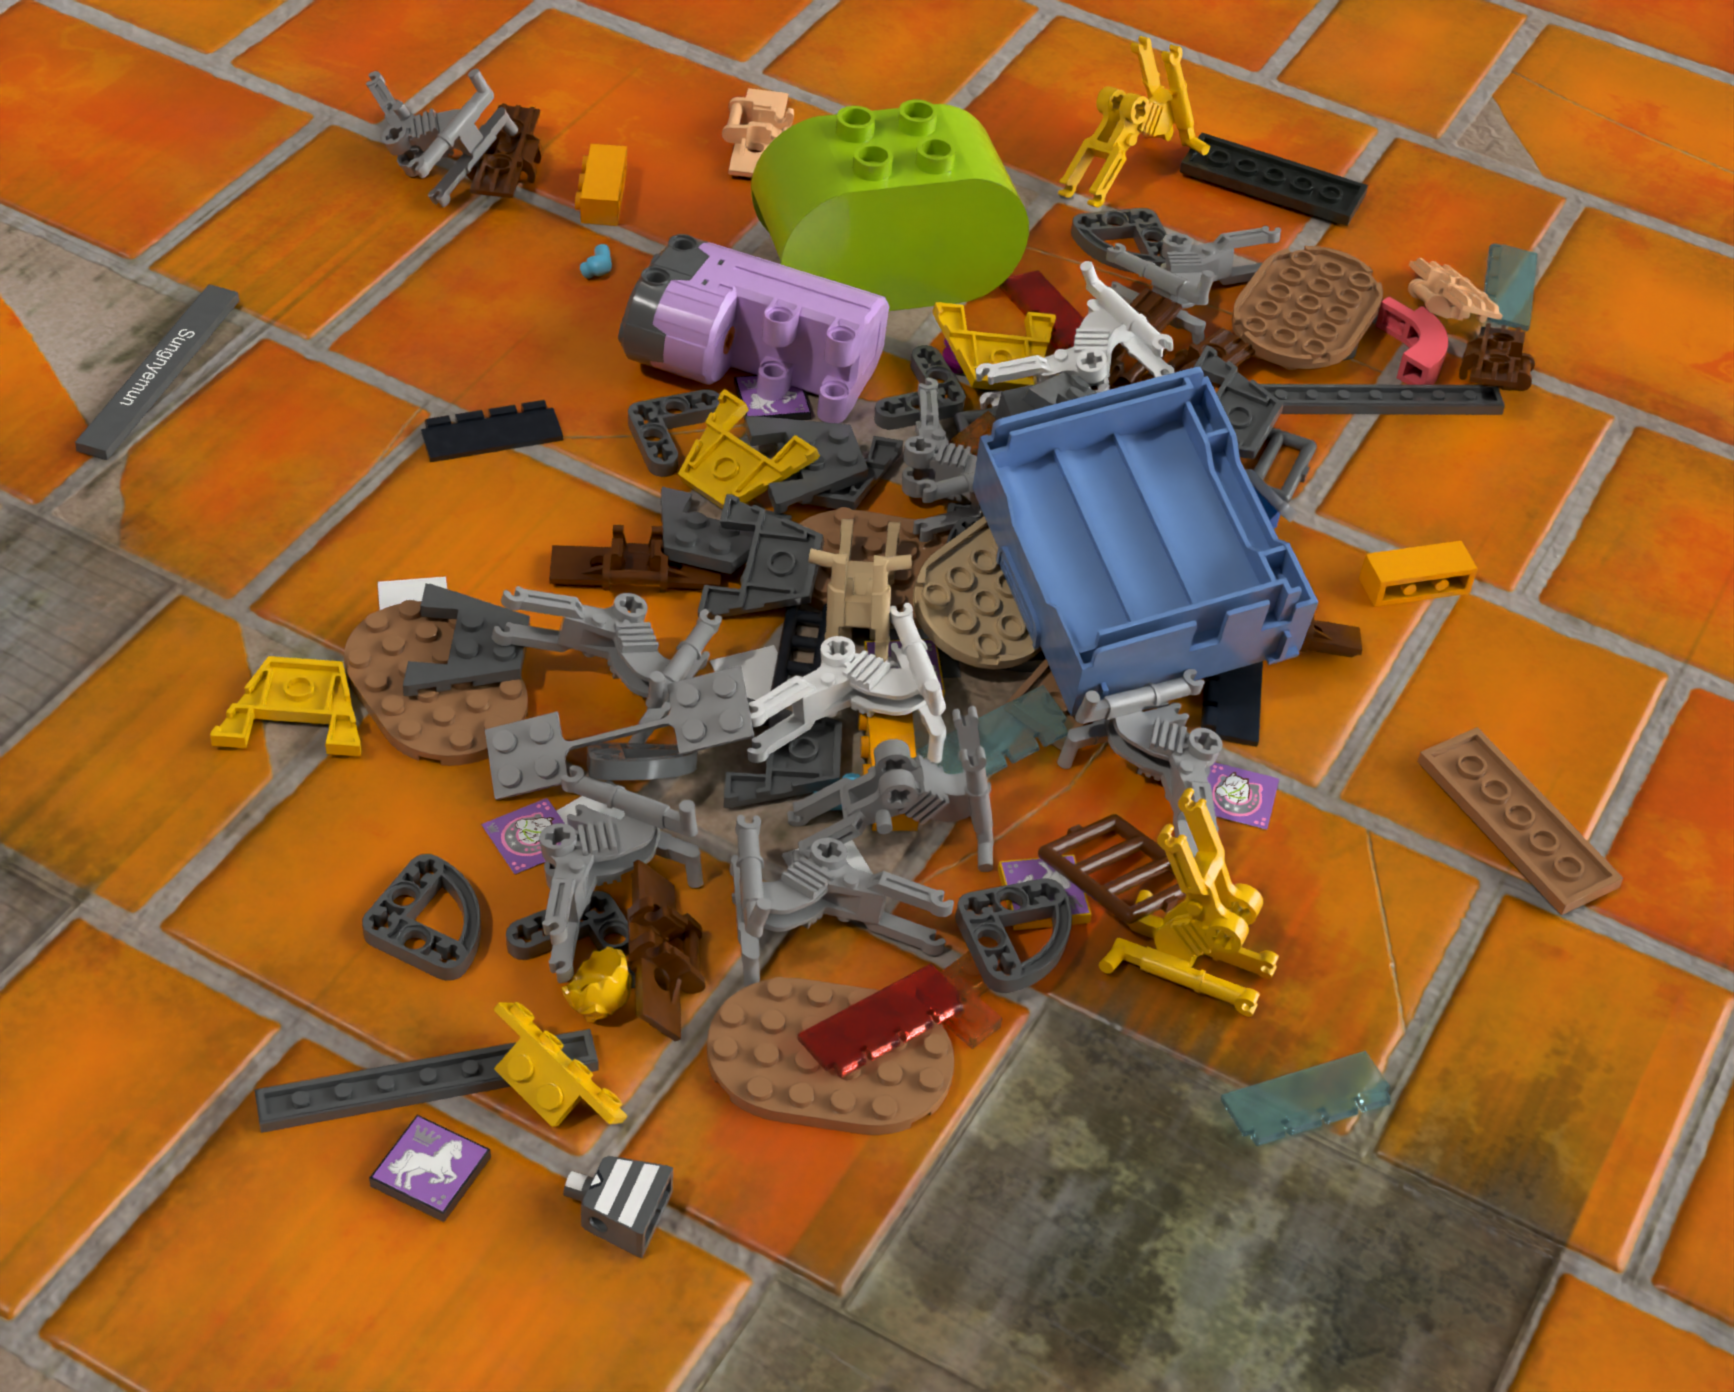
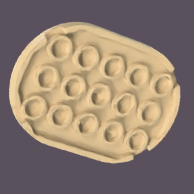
M984 516L926 560L914 584L913 607L917 620L925 634L952 659L985 669H1004L1028 661L1038 654L1042 648L1039 646L1038 649H1034L1032 646V639L1000 565H997L998 546Z

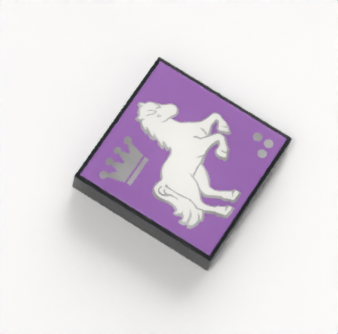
M758 375L734 377L737 396L746 403L749 409L743 416L744 418L745 416L811 420V410L803 389L791 386L782 399L769 401L757 395Z
M417 1114L369 1177L370 1187L445 1222L490 1160L491 1151L489 1148Z

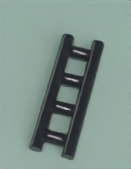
M827 604L823 605L822 613L800 610L801 605L786 607L770 691L786 682L788 675L804 677L821 666V645L825 641ZM797 625L819 627L817 638L796 635ZM793 649L814 652L813 663L791 661Z

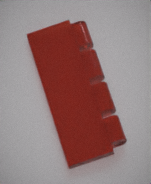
M1039 270L1008 277L999 286L1003 293L1014 302L1016 307L1025 316L1028 312L1055 314L1056 320L1052 328L1050 343L1056 350H1066L1074 347L1076 328L1080 327L1084 318Z
M930 963L798 1034V1041L825 1071L833 1068L836 1075L842 1078L866 1065L865 1056L870 1061H874L899 1047V1038L904 1043H907L934 1027L933 1021L940 1025L962 1013L963 1005L959 1000L960 993Z

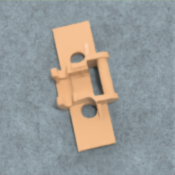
M748 88L746 97H734L730 100L728 123L722 131V137L725 141L735 143L729 166V175L734 177L746 176L752 179L757 161L767 146L778 135L792 126L794 110L788 108L786 111L789 94ZM751 150H757V151H761V152H759V153H753V152H750V151H751Z
M1418 258L1416 261L1410 260L1409 266L1423 279L1412 280L1408 285V292L1414 298L1422 300L1425 303L1426 309L1431 313L1447 319L1453 318L1463 321V318L1468 319L1470 313L1476 314V319L1481 323L1485 322L1488 317L1502 319L1503 315L1499 312V306L1485 292L1477 289L1468 278L1461 276L1451 266L1446 264L1440 266L1435 261L1428 263L1423 258Z

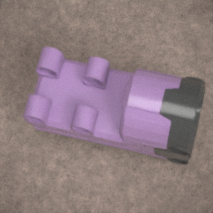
M677 234L669 238L668 245L659 254H655L650 265L642 271L641 277L633 288L620 325L618 340L628 359L707 385L719 381L731 367L758 375L757 395L765 400L776 401L782 399L791 386L803 389L806 392L819 395L817 416L820 420L827 423H840L847 418L855 406L859 395L879 362L885 344L884 340L890 307L884 296L710 243L690 235Z

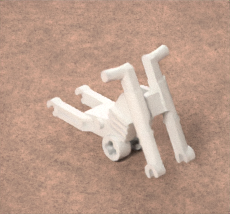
M1085 261L1080 265V269L1086 282V290L1096 299H1090L1087 302L1088 315L1084 318L1080 327L1076 328L1074 347L1066 350L1058 349L1053 355L1045 358L1035 355L996 364L983 363L976 368L977 381H982L983 377L987 375L988 383L993 385L994 383L1033 376L1034 385L1066 372L1070 376L1077 375L1083 378L1089 384V388L1090 386H1097L1098 390L1094 391L1099 393L1110 390L1108 377H1110L1111 353L1118 343L1128 351L1129 356L1136 358L1156 378L1175 373L1174 368L1161 358L1163 356L1162 347L1167 348L1168 351L1173 350V339L1167 334H1160L1147 322L1143 314H1139L1112 288L1107 287L1100 281L1092 262ZM1002 391L984 393L980 397L981 409H986L989 404L992 405V408H997Z
M905 603L904 612L897 611L896 606H890V622L894 625L903 646L900 649L897 643H892L891 658L899 664L900 669L890 668L889 661L886 660L884 662L883 658H876L874 654L868 655V652L865 650L860 654L855 653V645L852 640L843 636H834L822 643L821 666L817 670L804 677L796 675L759 699L749 702L753 727L761 726L768 718L791 704L793 714L757 737L752 738V748L747 749L748 760L753 763L765 761L769 754L810 730L816 720L824 717H834L838 711L851 706L853 710H859L861 714L867 713V716L870 718L875 713L901 716L917 710L922 723L926 726L929 733L927 759L930 760V763L941 762L946 737V726L941 714L945 711L946 704L940 682L926 652L928 650L927 645L921 639L914 623L912 605Z

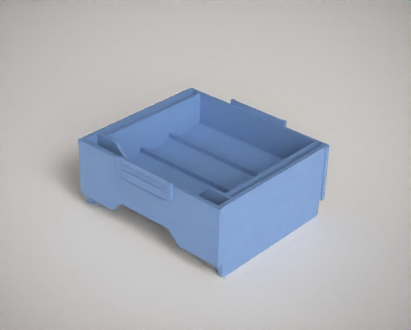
M1201 367L1186 369L1001 418L993 423L991 435L980 436L972 488L998 546L996 562L997 565H1000L1032 639V646L1034 649H1038L1041 646L1071 716L1076 715L1088 691H1096L1100 695V700H1103L1105 696L1140 688L1147 683L1156 684L1182 677L1188 669H1195L1197 671L1194 681L1265 660L1270 665L1299 656L1298 651L1301 649L1317 608L1318 600L1290 543L1278 539L1240 461L1236 433L1208 376L1204 377Z

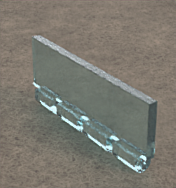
M1495 243L1489 246L1483 292L1499 306V312L1503 317L1501 320L1489 317L1487 319H1492V322L1514 328L1521 327V330H1529L1537 253L1504 244Z
M1044 685L978 718L980 746L984 748L987 761L985 766L986 777L1007 767V762L1003 757L1005 753L1010 762L1014 764L1039 751V745L1035 740L1036 737L1046 747L1067 736L1068 731L1063 724L1067 721V718ZM957 729L946 735L942 761L936 763L937 767L939 765L943 767L946 774L963 773L961 760L958 759L960 746ZM928 744L916 750V756L919 754L923 756V759L927 758Z
M1362 1051L1222 1094L1221 1102L1243 1137L1251 1135L1255 1145L1260 1146L1285 1138V1130L1290 1136L1321 1127L1322 1119L1326 1124H1330L1358 1115V1108L1362 1113L1390 1105L1391 1098L1388 1093L1390 1085L1368 1053Z

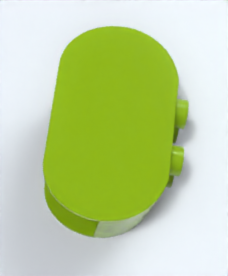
M913 99L903 102L899 108L871 111L862 106H847L840 109L835 115L808 118L783 131L767 146L757 161L752 175L751 198L753 207L759 221L771 236L781 265L884 296L889 304V311L934 306L936 302L963 303L990 293L1012 274L1024 254L1028 241L1029 219L1026 209L985 128L969 112L951 105L932 104L925 100Z

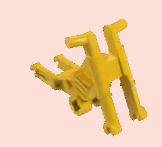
M1139 36V44L1131 43L1132 53L1138 56L1143 76L1142 82L1146 88L1148 99L1134 93L1126 94L1123 90L1110 86L1104 87L1099 92L1096 106L1097 110L1103 114L1102 121L1094 134L1083 141L1066 173L1059 182L1065 185V188L1059 190L1058 195L1066 198L1074 195L1077 185L1092 159L1096 156L1105 159L1106 162L1089 189V193L1094 194V198L1092 200L1089 199L1087 204L1096 208L1101 207L1105 202L1108 190L1126 161L1125 152L1130 146L1136 144L1139 134L1141 133L1145 138H1162L1170 141L1174 132V123L1179 130L1182 146L1190 147L1203 156L1208 154L1210 146L1195 137L1194 119L1186 89L1187 83L1184 80L1180 64L1183 54L1180 46L1171 44L1169 46L1170 52L1162 51L1161 54L1170 86L1168 90L1160 84V72L1157 71L1151 39Z
M1187 788L1178 800V807L1185 816L1198 848L1195 857L1191 852L1185 835L1180 834L1177 838L1171 836L1174 829L1172 824H1166L1157 838L1159 846L1165 850L1181 892L1186 894V899L1169 910L1164 919L1150 914L1132 924H1127L1132 931L1153 938L1157 950L1148 946L1147 948L1122 938H1116L1112 949L1099 962V968L1104 973L1109 974L1124 960L1140 966L1142 971L1193 989L1198 994L1203 993L1233 1004L1240 1014L1252 1017L1258 1006L1256 1002L1260 996L1259 992L1207 974L1203 969L1199 971L1192 968L1197 957L1205 954L1213 957L1215 961L1221 960L1256 973L1263 978L1271 979L1277 968L1275 964L1279 956L1268 950L1257 953L1242 947L1249 933L1248 925L1256 920L1263 906V898L1255 888L1247 884H1232L1224 862L1225 850L1206 806L1207 801L1203 798L1199 799L1198 802L1192 801L1191 797L1194 794V790ZM1140 890L1135 904L1153 896V894L1148 890Z

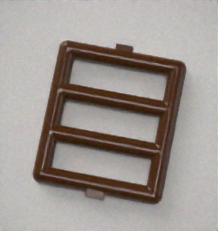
M1117 814L1109 815L1085 827L1079 824L1068 829L1067 835L1041 846L1038 850V856L1041 860L1126 924H1132L1160 909L1168 912L1177 905L1178 900L1186 897V894L1181 892L1178 883L1132 906H1128L1116 897L1167 871L1174 874L1165 850ZM1113 830L1126 839V841L1076 864L1071 863L1061 855ZM1138 851L1144 852L1154 860L1104 885H1100L1088 876Z

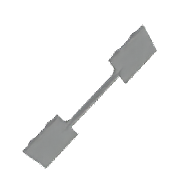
M737 666L667 684L671 710L665 718L574 741H567L563 738L558 712L485 729L495 800L498 801L562 785L561 776L568 775L566 756L570 750L666 726H671L675 729L680 755L754 737L742 667Z

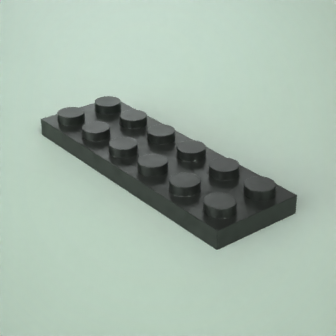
M1202 132L1198 139L1210 146L1208 154L1203 156L1191 148L1182 160L1180 167L1181 173L1190 175L1192 178L1203 179L1218 184L1223 188H1231L1248 196L1262 198L1276 205L1293 208L1304 214L1314 215L1327 219L1332 223L1348 226L1368 189L1366 184Z

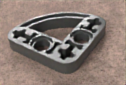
M1134 208L1081 213L1073 218L1071 235L1074 241L1089 256L1105 265L1132 272L1106 260L1107 248L1115 249V247L1104 241L1127 238L1134 239L1140 253L1126 252L1146 261H1151L1159 267L1166 262V259L1162 256L1163 238L1167 234L1157 214L1150 209ZM1147 239L1156 240V241H1158V242H1151V241H1148Z
M602 742L587 746V768L589 777L600 780H649L677 777L692 773L697 769L698 751L680 755L677 744Z
M422 854L409 862L366 912L362 919L363 936L365 941L372 947L436 978L445 981L455 980L465 974L478 951L481 938L479 903L468 880L454 866L438 856ZM441 888H444L454 898L462 912L464 925L459 941L415 921L417 916ZM401 895H409L415 899L414 902L406 906H400L393 902L395 898ZM388 921V928L383 927ZM412 938H420L426 942L419 949H409L404 946V943Z
M1042 878L966 893L959 898L955 920L987 987L994 992L1010 993L1038 982L1057 965L1068 941L1072 923V912L1064 887L1056 880ZM1004 900L1014 901L1018 903L1020 909L1008 910L1000 902ZM1052 918L1053 931L1047 944L1032 958L1021 963L1004 927ZM982 937L993 938L997 941L998 946L994 948L985 947L979 943L978 939ZM998 960H1000L999 967L1001 971H996Z

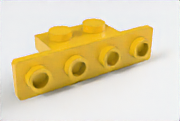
M499 1002L493 1008L521 1037L494 1070L552 1127L559 1126L582 1098L608 1124L623 1123L628 1116L620 1109L622 1106L620 1099L606 1088L601 1090L590 1079L593 1074L582 1062L568 1058L561 1051L564 1047L562 1042L549 1031L544 1030L542 1032L532 1022L535 1017L524 1005L518 1002L514 1004Z

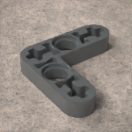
M928 345L914 348L911 354L910 367L919 383L925 384L926 378L945 381L944 383H938L939 420L951 418L957 412H963L965 392L941 353L936 348ZM918 391L879 400L875 405L874 413L876 425L887 430L916 425V421H920V410L912 406L919 405Z
M708 389L639 401L629 407L628 427L648 470L652 474L659 477H668L677 472L678 451L668 429L704 423L710 412L714 413L719 405V393ZM670 409H678L683 412L679 414H672L667 411ZM643 418L648 420V423L644 424ZM655 436L661 439L659 441H648L645 438ZM662 453L663 460L658 458V454Z
M593 891L590 897L591 901L586 906L580 919L583 922H580L577 941L589 936L599 952L608 946L622 950L624 955L627 956L629 954L627 919L609 894L603 891ZM546 909L519 919L507 928L506 947L512 957L518 960H529L552 951L553 945L551 944L550 935L544 934L543 936L542 930L538 931V929H543L542 922L545 920ZM617 933L623 935L626 939L621 944L613 945L607 943L604 938L609 934ZM519 937H524L526 940H531V941L525 943V941H524L523 939H518V938H519ZM628 967L632 978L631 988H635V973L631 970V967Z

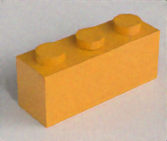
M590 144L589 155H583L582 173L579 175L578 184L579 192H576L575 210L580 211L581 223L618 226L627 174V146Z
M1453 541L1365 554L1359 580L1373 606L1379 607L1470 594L1478 568L1463 542Z

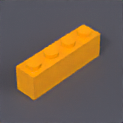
M858 710V731H865V736H860V758H867V764H862V776L868 773L870 767L875 766L874 749L883 741L890 739L902 740L908 744L911 758L916 757L912 712L901 716L875 713L870 718L867 716V713L861 714ZM905 813L891 817L892 831H918L919 820L915 821L912 817H907ZM876 823L872 824V831H877Z

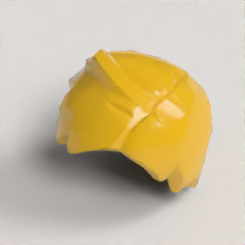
M608 946L600 952L594 950L590 959L584 960L576 971L572 982L561 987L564 998L569 1003V1006L578 1013L583 1014L587 1022L594 1023L596 1020L604 1019L627 1003L631 993L632 978L631 973L628 971L627 960L623 951Z

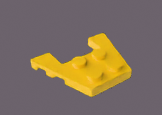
M935 303L932 310L933 315L972 388L1005 391L1034 385L1033 376L990 385L987 375L983 377L982 381H977L976 368L983 363L996 364L1035 355L1045 358L1052 328L1056 320L1055 314L1028 312L1024 319L1027 337L968 331L964 305Z
M724 389L718 397L719 405L714 413L710 412L705 421L707 427L701 439L695 440L678 472V476L684 484L723 509L726 494H732L739 497L740 502L747 503L767 491L769 483L785 480L815 462L820 455L815 447L794 435L772 459H769L728 432L749 409L744 401Z
M268 656L244 687L245 694L238 703H232L226 711V719L220 727L216 725L210 734L212 746L246 748L254 719L330 724L325 742L326 754L361 756L362 753L343 661Z

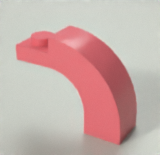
M1387 297L1381 302L1375 326L1403 342L1409 348L1402 355L1396 378L1407 385H1433L1440 375L1448 347V336L1443 324L1423 306L1413 311L1393 298Z

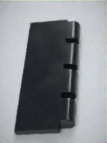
M545 400L521 403L522 413H517L515 404L488 409L489 418L484 419L482 410L455 414V424H451L449 415L425 419L426 428L421 429V435L430 463L563 441V434L554 408L547 409Z
M1263 661L1204 678L1201 728L1212 730L1221 740L1254 747L1258 746Z

